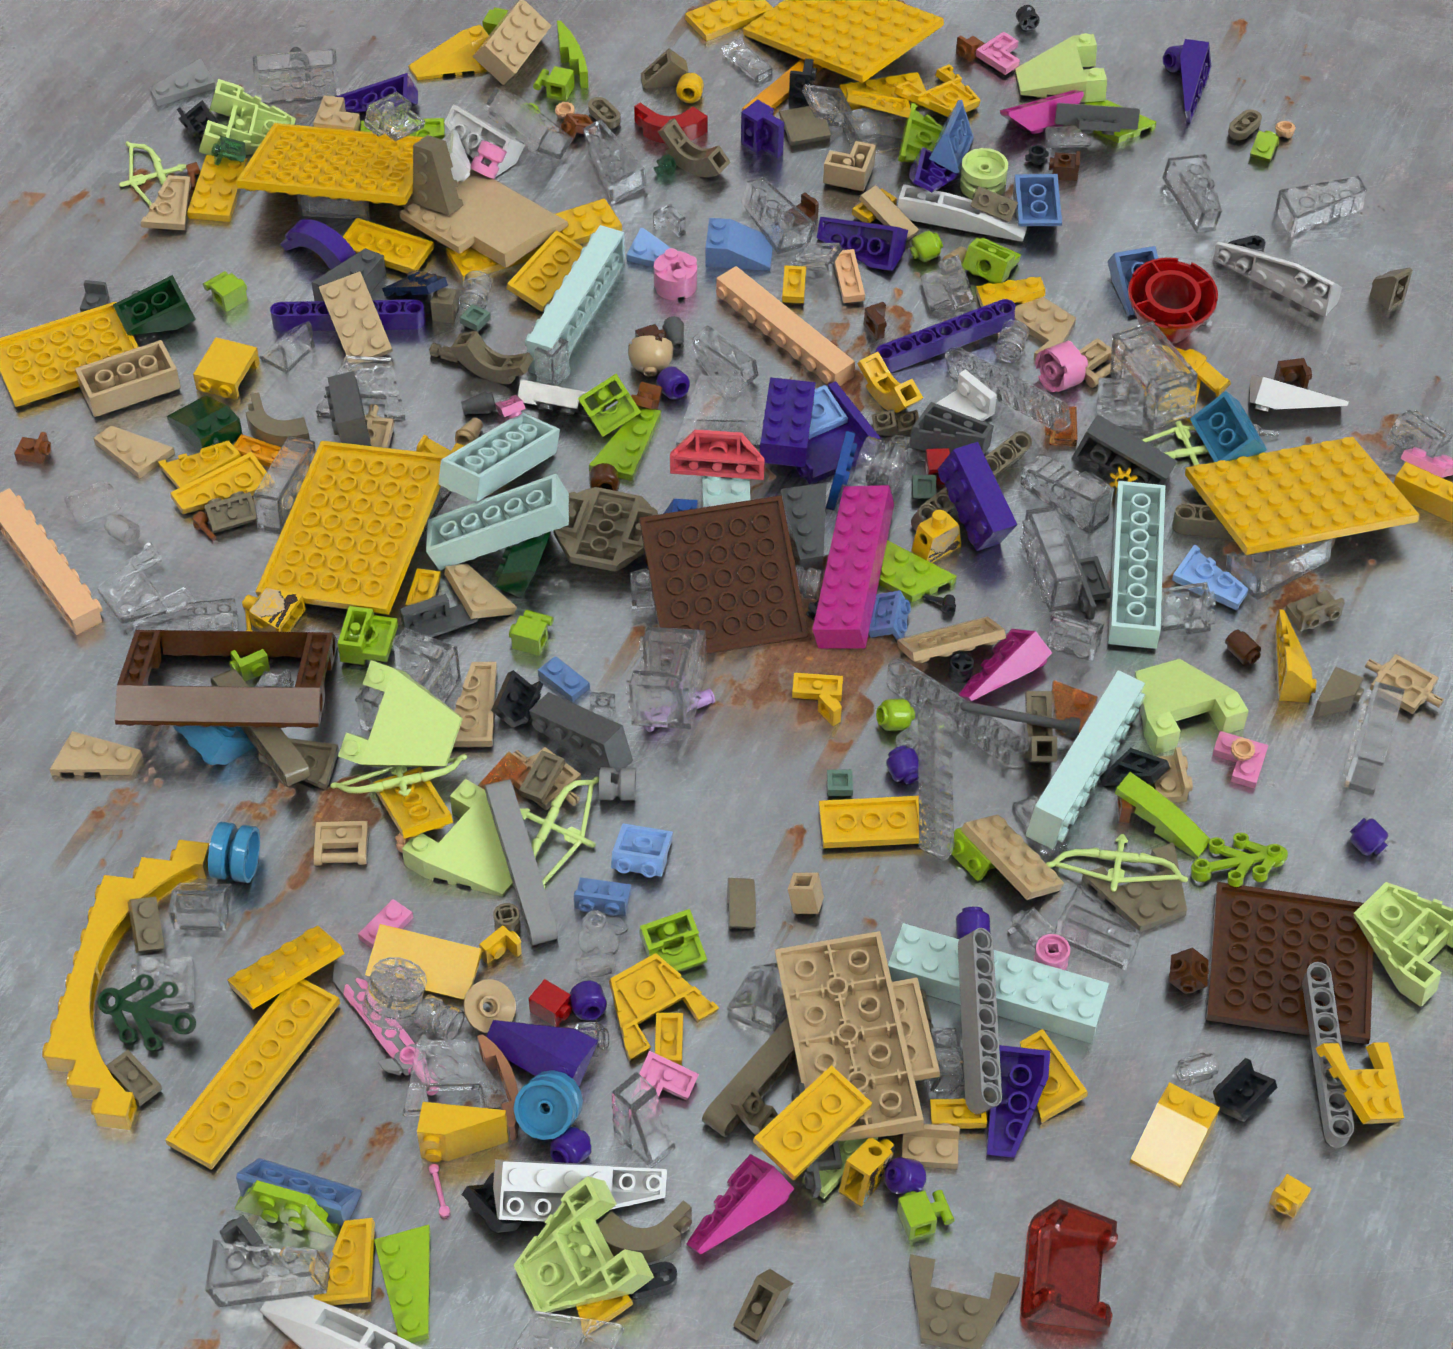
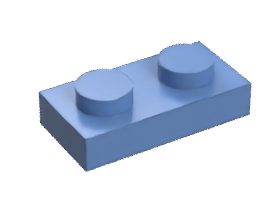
M556 656L538 669V676L572 703L590 689V683Z

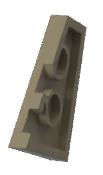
M289 738L309 767L310 777L304 779V781L327 791L339 752L338 744ZM258 753L259 761L268 764L262 755Z

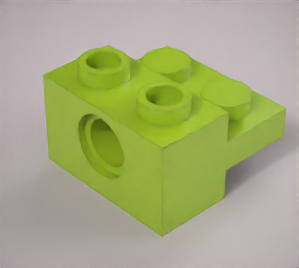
M976 238L968 246L962 268L968 270L973 275L986 278L990 283H1002L1009 277L1011 269L1019 262L1021 254L988 239Z
M614 374L578 398L602 437L641 413L617 374ZM616 401L618 402L617 404L603 412L605 408L612 405Z
M349 606L337 643L340 662L364 665L366 659L387 662L398 628V618L376 616L373 613V609Z
M690 909L640 926L639 935L648 957L656 953L678 972L707 963L708 960Z

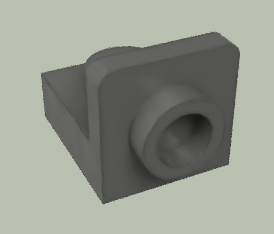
M84 281L85 295L80 311L84 312L106 305L109 301L106 282Z
M244 1215L227 1222L219 1232L226 1247L238 1240L245 1252L251 1250L256 1258L266 1252L262 1238Z

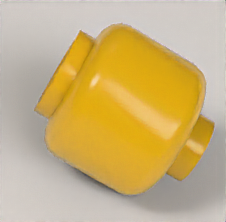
M695 73L682 75L676 88L678 98L688 104L697 102L703 93V80Z

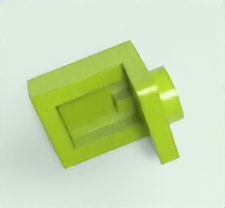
M1267 130L1265 132L1258 131L1250 156L1270 162L1275 148L1279 145V136Z
M264 649L240 658L235 650L230 652L232 661L229 662L230 668L235 669L245 682L270 671L268 656Z

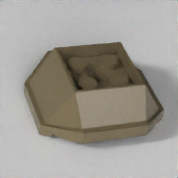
M598 487L589 488L578 493H569V525L553 530V533L570 563L617 572L620 569H625L632 561L645 553L639 518L658 515V511L651 507L642 496Z

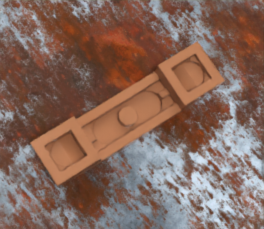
M481 1034L477 1036L479 1052L486 1072L498 1070L509 1101L501 1104V1109L506 1110L509 1138L514 1140L519 1130V1124L516 1121L513 1109L515 1098L518 1094L515 1076L501 1050L490 1039Z

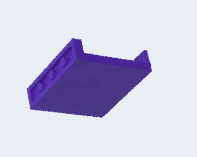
M836 381L828 384V389L848 417V422L809 439L805 468L796 467L800 477H804L809 485L835 475L846 431L855 433L853 443H857L851 468L881 456L882 439Z

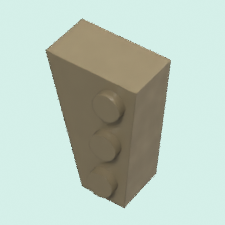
M427 135L413 145V203L450 216L463 206V201L459 199L456 190L458 183L457 180L453 179L451 172L453 165L446 141Z

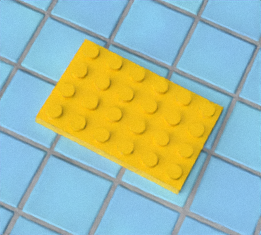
M116 301L0 338V374L15 407L79 387L75 368L139 348L133 335L126 333L113 306V304L117 303Z

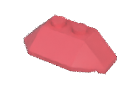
M695 429L670 452V474L764 480L765 459L741 432Z

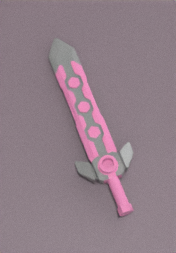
M339 962L335 963L334 984L350 1005L356 1009L372 1030L373 1035L391 1057L379 1061L382 1069L396 1075H401V1073L410 1075L414 1073L428 1095L433 1096L438 1093L440 1087L423 1068L426 1063L425 1059L429 1058L430 1041L426 1035L423 1034L416 1046L396 1018H393L376 996L372 987L357 968Z

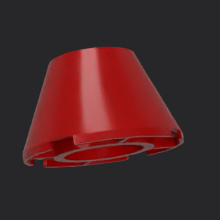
M1171 257L1158 258L1142 264L1135 270L1128 285V297L1142 332L1149 340L1153 341L1157 338L1167 345L1181 342L1204 323L1214 312L1218 301L1217 286L1213 278L1203 268L1191 262L1190 265L1179 262V258Z

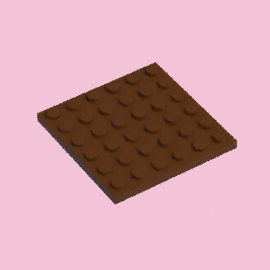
M782 495L639 518L664 661L808 637Z
M1217 882L1206 1020L1310 1036L1302 981L1310 964L1322 962L1330 968L1341 1040L1369 1044L1371 1037L1373 948L1353 916L1354 912L1364 903L1244 885L1233 887L1228 883ZM1311 976L1315 981H1322L1318 976ZM1320 1000L1315 1001V1003L1319 1006H1326L1325 1003ZM1319 1025L1322 1031H1330L1326 1026Z

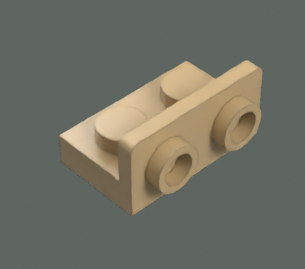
M1175 747L1174 755L1156 756L1167 760L1170 769L1155 783H1152V786L1172 803L1187 802L1188 793L1193 789L1192 778L1187 776L1186 772L1188 769L1187 757L1182 755L1181 747Z
M924 1123V1130L904 1133L902 1137V1157L917 1160L924 1167L957 1169L960 1127L952 1126L948 1123L938 1125Z

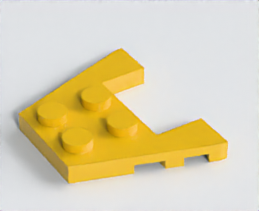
M950 64L937 69L935 76L945 82L939 86L922 91L907 81L897 85L894 91L900 97L949 117L958 100H962L966 112L979 107L981 101L968 85L964 86L961 82L962 77L959 74L955 75L953 73L954 68Z
M656 953L609 980L629 1062L651 1049L638 1024L656 1015V1013L683 1000L698 1023L719 1010V1007L713 1001L710 1002L705 998L698 988L691 986L681 977L682 975Z
M1373 1042L1365 1047L1374 1069L1350 1070L1339 1043H1323L1315 1048L1320 1058L1325 1055L1332 1066L1328 1070L1333 1078H1339L1347 1090L1343 1094L1363 1124L1396 1123L1404 1119L1388 1042Z

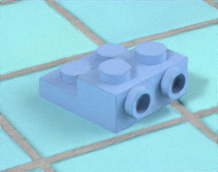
M623 823L612 850L611 868L616 869L620 873H642L648 878L654 876L662 877L667 863V854L672 842L673 831Z

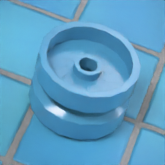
M219 822L214 829L209 847L208 871L210 877L226 880L231 875L235 882L249 883L255 874L259 859V829L256 826L242 825L237 829L234 823Z
M551 1070L539 1073L521 1088L515 1098L513 1109L516 1121L524 1132L533 1138L548 1140L555 1139L563 1134L576 1121L581 1113L583 1099L581 1090L574 1079L563 1072Z

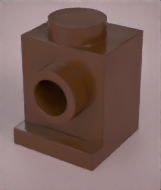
M1076 151V154L1055 152L1054 158L1050 157L1049 170H1053L1052 174H1058V180H1078L1080 151Z

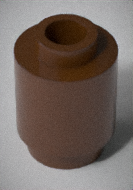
M1234 630L1225 640L1227 649L1243 665L1254 664L1261 656V647L1244 631Z

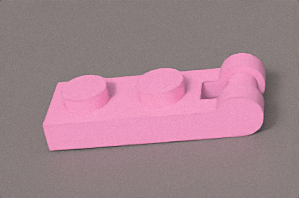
M517 395L509 397L510 399L503 402L495 403L500 416H508L511 419L522 414L521 410L526 408L523 400Z

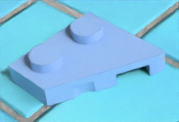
M640 228L626 254V259L629 262L653 267L655 260L670 247L646 229Z

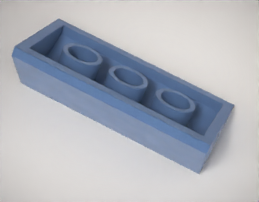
M962 100L957 101L946 120L929 158L954 173L960 172L962 159L968 153L974 138Z
M258 1158L239 1171L236 1176L241 1197L244 1196L248 1188L252 1187L256 1180L308 1194L329 1214L326 1221L336 1223L341 1228L344 1221L350 1220L362 1192L360 1189Z

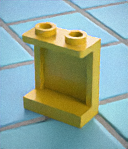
M215 337L193 373L196 389L204 393L237 400L239 397L238 387L249 368L257 369L260 364L257 347Z

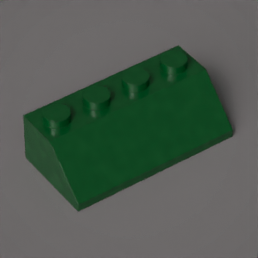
M551 531L511 545V547H506L502 555V559L505 562L504 564H499L495 573V577H498L495 587L522 598L536 572Z

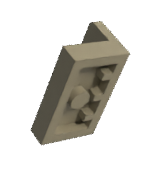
M978 186L972 196L971 207L1010 222L1018 202Z
M236 492L230 496L231 498L224 500L215 498L204 505L205 514L208 517L213 534L259 520L250 492Z
M1324 590L1286 605L1285 612L1297 628L1303 631L1308 628H1315L1326 621H1333L1339 618L1345 601L1343 598L1335 600L1328 590Z

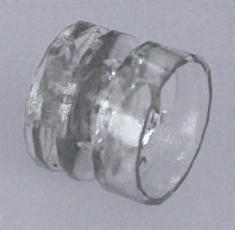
M868 436L863 443L857 460L854 476L855 482L872 486L876 478H878L877 486L889 485L891 493H895L906 471L908 447L900 445L897 449V444L891 443L885 451L884 440Z
M388 957L379 960L373 966L362 1003L363 1013L368 1020L378 1027L388 1030H401L413 1024L416 1020L427 984L424 971L412 961L400 957Z

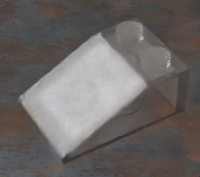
M861 108L844 112L843 132L852 148L855 141L876 145L875 154L901 147L906 122L899 115Z

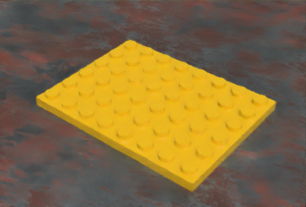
M784 0L744 27L743 34L804 60L805 58L814 59V64L864 83L944 26V20L942 17L896 0Z
M274 123L238 177L237 188L247 191L261 190L267 193L281 192L288 195L301 194L308 195L309 197L342 198L355 202L362 200L371 201L375 204L392 203L395 206L406 205L413 192V145L424 137Z
M1354 437L1323 441L1321 443L1267 453L1263 452L1250 457L1241 456L1235 460H1220L1213 463L1198 464L1186 467L1185 469L1187 479L1245 555L1415 523L1419 520L1420 514Z
M321 441L255 591L257 596L259 597L265 588L270 587L301 594L305 604L348 609L349 606L373 609V613L389 615L441 485H439L438 481L441 459L448 455Z

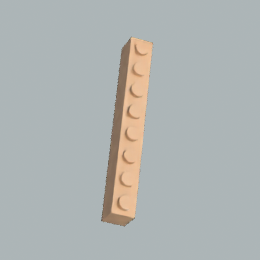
M737 266L716 278V294L720 299L726 301L735 311L742 314L748 322L753 323L764 335L769 336L779 347L790 353L807 370L817 375L823 383L830 384L836 381L841 386L854 378L855 361Z
M10 488L1 492L0 532L74 633L78 635L102 623L100 612L103 610L99 601L96 598H91V592L87 585L79 582L80 578L76 570L68 567L69 563L64 554H59L55 542L52 539H47L43 526L35 523L36 519L32 511L25 509V504L20 495L15 496Z

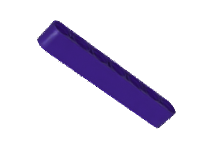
M1009 299L999 300L884 343L877 347L876 352H879L890 373L1011 328L1015 322V303Z
M372 300L384 330H415L425 325L424 306L419 300ZM324 301L276 302L270 307L272 324L276 331H336Z

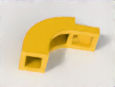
M879 352L857 363L868 382L866 385L867 390L876 402L887 411L894 410V413H898L919 403L923 399L913 379L901 384L892 376Z

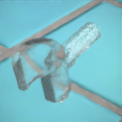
M1253 425L1259 436H1279V431L1261 430L1259 425Z

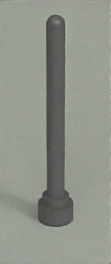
M966 701L960 704V709L965 712L1062 730V733H1066L1068 737L1077 738L1080 718L1070 717V719L1059 720Z

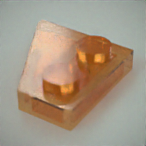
M1054 680L1051 690L1054 699L1055 719L1080 718L1079 735L1090 717L1098 697Z

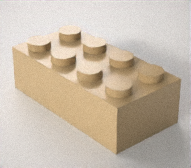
M518 0L473 55V58L504 85L516 74L552 25L525 0Z
M162 340L75 368L79 387L94 417L181 388L177 368Z

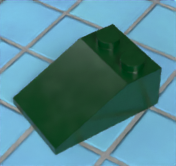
M173 275L113 304L128 335L177 330L196 320Z
M206 395L167 416L172 425L199 453L201 448L228 440L232 444L243 434L240 418L227 405Z

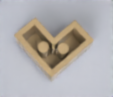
M323 96L313 122L314 127L361 131L360 115L358 113L346 112L343 97Z
M855 141L850 154L829 150L824 163L823 183L864 191L875 165L876 145Z

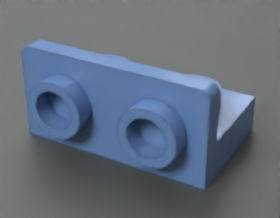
M900 590L876 595L868 633L871 638L893 634L896 640L904 638L911 606L909 600L905 599Z
M580 877L578 888L574 892V909H579L583 912L606 913L610 916H626L631 894V884Z

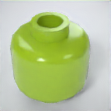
M927 230L913 237L912 247L909 249L914 259L919 258L920 261L926 263L941 254L943 244L936 232L932 233Z
M887 699L878 706L876 719L878 724L886 731H904L914 721L915 711L905 699Z

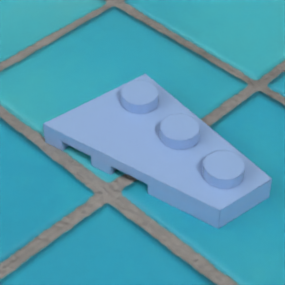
M1195 544L1172 578V581L1235 610L1239 608L1248 593V588L1229 572H1223L1218 568L1216 561L1211 557L1206 558L1201 554L1200 548Z

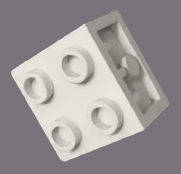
M967 370L959 373L957 390L936 404L984 421L995 414L997 395Z

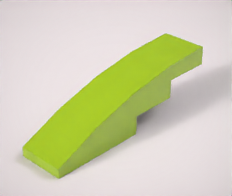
M557 21L561 63L569 62L570 70H574V75H579L580 88H589L588 70L580 45L564 23Z
M1129 772L1116 788L1115 794L1136 807L1135 814L1156 826L1154 833L1170 843L1173 842L1176 847L1190 856L1198 859L1209 846L1210 838L1185 813L1133 773Z

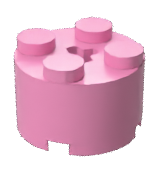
M669 248L655 260L653 266L654 287L660 297L676 301L678 297L685 296L686 299L696 292L697 259L694 256L677 251L674 248Z
M1068 340L1040 351L1037 354L1035 366L1036 369H1040L1041 375L1038 378L1041 384L1048 391L1054 393L1082 383L1085 377V368L1088 366V360Z

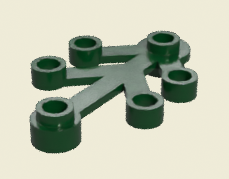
M141 974L136 978V981L120 990L116 988L104 989L98 996V1007L104 1014L112 1016L119 1030V1038L124 1043L135 1042L138 1032L135 1028L129 1027L123 1011L132 1014L144 1038L145 1048L151 1051L159 1050L163 1041L159 1035L154 1034L147 1018L172 1025L173 1030L178 1034H190L196 1027V1019L190 1013L180 1012L175 1015L151 1008L152 1005L165 998L177 996L179 988L174 982H164L158 990L137 1002L125 999L139 990L148 991L152 989L154 979L150 975ZM143 978H147L148 985L146 987H142L141 981ZM168 985H171L173 988L170 995L166 993ZM113 996L115 998V1004L113 1006H110L109 999ZM187 1018L190 1024L185 1029L182 1023ZM128 1030L132 1033V1037L129 1040L125 1038V1033ZM154 1037L157 1043L156 1046L152 1048L150 1046V1040Z

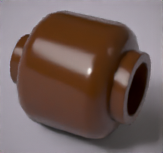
M607 463L594 466L589 472L590 488L598 487L618 491L620 480L617 469Z

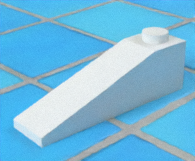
M455 104L452 105L444 122L450 131L455 129L458 132L465 152L472 159L474 156L479 155L477 150L482 140L488 141L507 151L503 162L498 163L499 171L496 177L517 163L525 147L524 143ZM485 158L483 162L490 165L492 161Z
M452 129L442 140L447 143L453 165L451 168L453 179L457 180V182H463L470 175L471 164L458 132Z
M1252 375L1250 379L1249 402L1256 404L1255 409L1268 412L1269 408L1295 409L1348 406L1349 401L1269 378Z

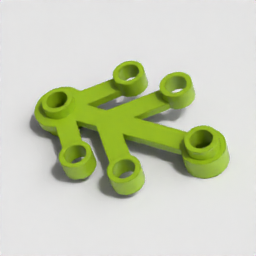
M1236 833L1233 836V846L1237 849H1247L1255 852L1249 854L1225 846L1223 839L1214 837L1209 840V851L1213 854H1222L1230 858L1213 862L1203 858L1196 859L1191 865V877L1195 881L1206 882L1211 879L1213 871L1238 867L1236 870H1231L1228 873V884L1233 887H1239L1243 884L1244 877L1253 864L1263 862L1261 865L1253 867L1252 878L1257 882H1264L1268 879V873L1272 867H1280L1288 858V851L1279 844L1264 846L1249 841V836L1245 833Z

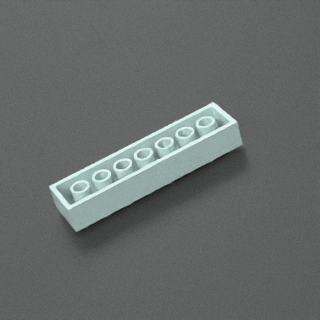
M600 225L596 232L591 234L588 245L582 248L579 259L573 262L571 271L568 275H565L560 289L555 291L551 303L547 304L544 309V314L540 319H537L533 331L526 336L525 346H527V353H530L534 359L528 368L530 373L554 379L625 265L624 232Z
M1118 481L1114 510L1108 644L1157 649L1161 629L1165 485Z
M1119 670L1116 672L1035 805L1025 835L1026 837L1052 850L1058 841L1061 843L1064 841L1069 831L1068 826L1074 824L1079 814L1078 809L1080 806L1084 807L1090 794L1087 792L1090 789H1095L1100 779L1097 775L1105 772L1110 762L1108 758L1111 755H1115L1120 745L1118 741L1120 739L1124 740L1130 726L1128 724L1135 722L1140 711L1136 707H1140L1145 697V694L1142 693L1145 685L1144 682Z
M903 923L888 963L892 982L918 978L920 989H923L926 995L961 1005L958 963L959 939ZM994 950L997 1016L1092 1044L1105 1003L1109 983Z

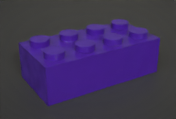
M770 377L760 442V454L764 457L765 463L805 468L816 382Z
M975 442L953 449L938 468L939 477L948 490L950 501L954 503L958 511L960 522L964 524L968 532L969 541L974 545L976 551L1001 544L1018 524L979 443Z

